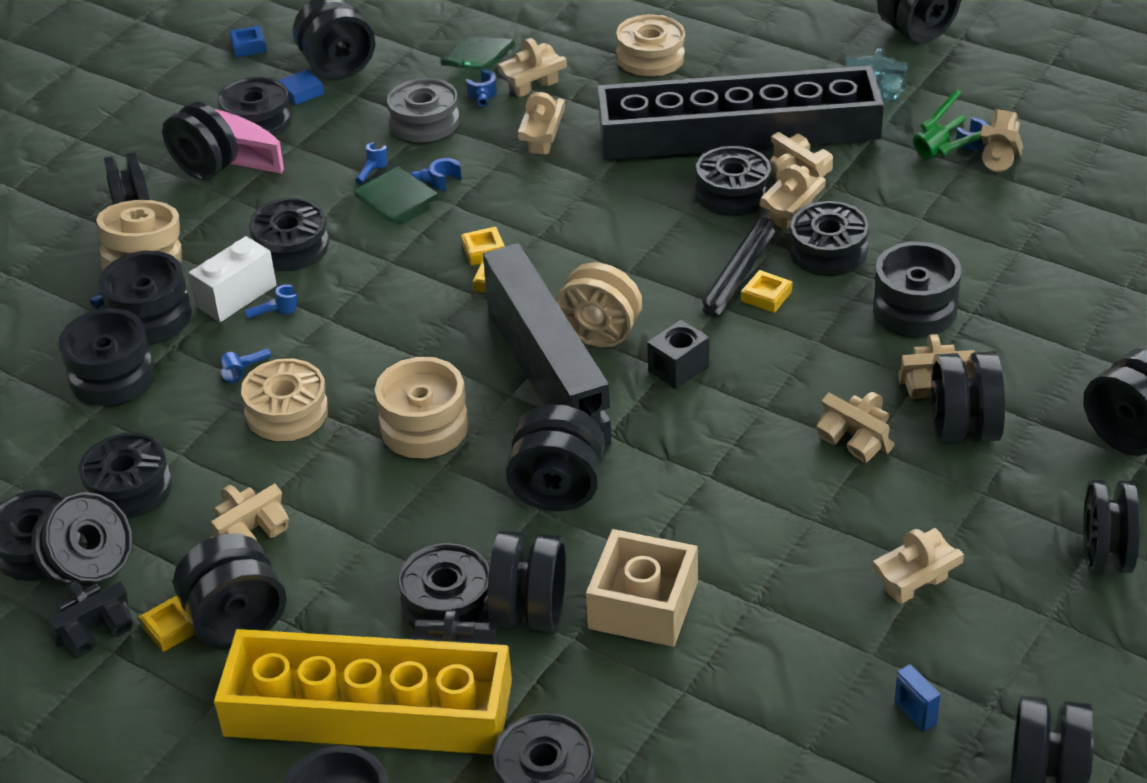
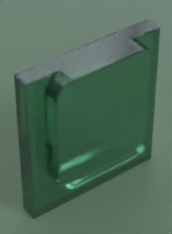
M469 36L440 60L441 66L487 70L515 46L514 39Z
M399 166L354 190L355 197L390 222L396 224H404L428 211L430 203L438 199V194Z

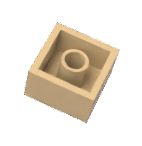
M612 529L586 591L588 629L675 647L698 583V546Z

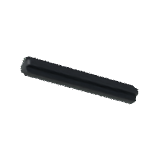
M760 217L756 220L702 300L704 305L702 310L705 314L710 313L715 317L722 313L775 233L774 220H767L765 217Z

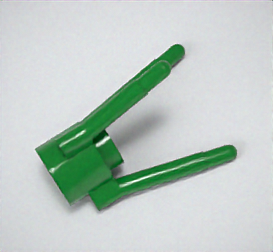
M955 90L931 118L921 124L922 131L913 137L914 148L923 158L931 159L937 154L944 157L954 149L981 139V131L949 143V132L966 120L965 115H960L946 126L936 124L960 96L961 92L959 90Z

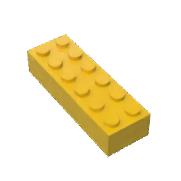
M236 629L214 703L223 737L493 754L497 739L504 730L512 684L508 645Z

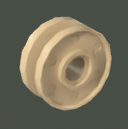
M639 15L626 19L618 26L616 31V41L618 44L616 59L618 65L625 71L635 75L651 77L674 72L682 66L685 58V50L683 48L685 31L683 26L676 20L662 15Z
M598 262L582 264L572 270L555 300L580 340L586 345L600 348L614 347L625 341L642 310V295L636 283L621 270Z
M292 358L269 361L250 371L242 382L241 388L242 402L245 406V420L250 430L264 439L294 441L309 436L319 429L328 414L325 379L320 370L309 362Z

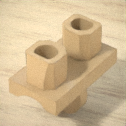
M528 38L522 41L521 52L516 53L514 58L498 64V71L507 79L509 90L517 97H522L530 93L531 81L537 80L541 85L546 86L557 83L558 71L566 68L567 62L566 58L558 56L549 44L542 43L537 45L534 39Z
M543 92L530 95L526 102V112L518 131L519 140L528 141L529 153L549 154L551 143L554 141L565 110V99L554 100L550 95Z
M995 109L991 126H982L980 136L985 147L982 159L985 166L993 172L1007 170L1012 165L1014 156L1021 157L1023 144L1019 135L1020 123L1016 121L1017 113Z
M778 132L771 136V142L774 144V154L770 159V166L773 167L771 175L774 181H779L781 171L792 164L807 167L809 175L813 177H823L832 171V154L824 149L816 153L810 152V144L807 138L797 134L788 138Z
M788 165L781 171L780 180L761 197L760 206L769 210L768 220L772 219L775 225L786 229L791 224L793 216L801 208L810 205L812 199L825 187L826 179L821 176H810L809 170L805 166Z
M930 334L927 337V346L914 347L913 354L902 355L901 370L898 371L899 384H906L912 400L926 399L931 396V368L934 355L958 353L966 366L968 358L975 350L955 351L954 344L940 345L938 334Z
M828 392L821 401L825 413L816 426L821 439L836 445L845 432L853 435L847 444L849 453L864 463H867L879 450L888 455L895 446L894 442L888 439L890 428L886 422L889 418V413L882 410L883 398L881 395L870 392L863 399L854 395L848 403Z
M276 484L269 486L256 495L250 487L242 492H239L232 485L221 490L223 503L214 508L218 518L211 521L214 535L210 538L222 534L239 533L252 537L257 541L250 530L258 525L263 528L270 538L281 534L288 528L289 518L281 506L282 491Z
M936 528L926 533L914 529L904 535V545L874 560L872 570L884 581L885 591L897 603L902 604L913 598L914 590L926 583L936 585L947 579L948 571L963 563L964 554L959 549L951 547Z

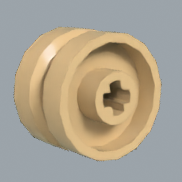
M132 200L114 204L99 213L96 223L98 238L101 242L99 254L102 270L114 260L126 254L143 250L161 251L173 255L182 264V248L178 240L180 234L179 214L172 206L153 200Z
M414 357L397 362L388 367L379 376L374 392L379 411L380 431L384 443L393 452L408 458H431L443 455L456 448L466 437L469 421L465 405V385L460 371L450 362L435 357Z

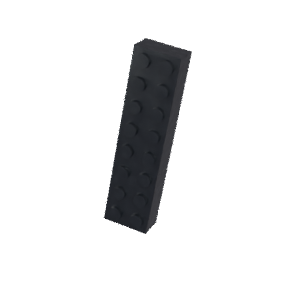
M872 65L597 85L599 124L604 160H624L648 156L655 158L662 155L675 154L693 155L723 146H740L762 150L774 147V144L771 142V136L778 132L788 138L800 134L807 138L810 145H830L852 141L866 142L882 138L884 104Z

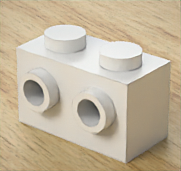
M247 236L236 241L233 245L189 272L196 307L219 322H222L277 286L270 250Z

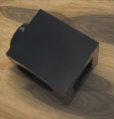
M681 319L647 342L648 372L674 389H678L709 367V337Z

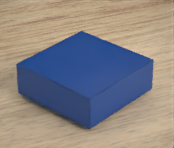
M259 25L229 32L235 58L267 52L266 42Z
M307 69L278 80L285 85L288 90L289 99L295 105L324 94L323 83Z
M911 664L897 671L894 702L924 732L937 725L941 694Z

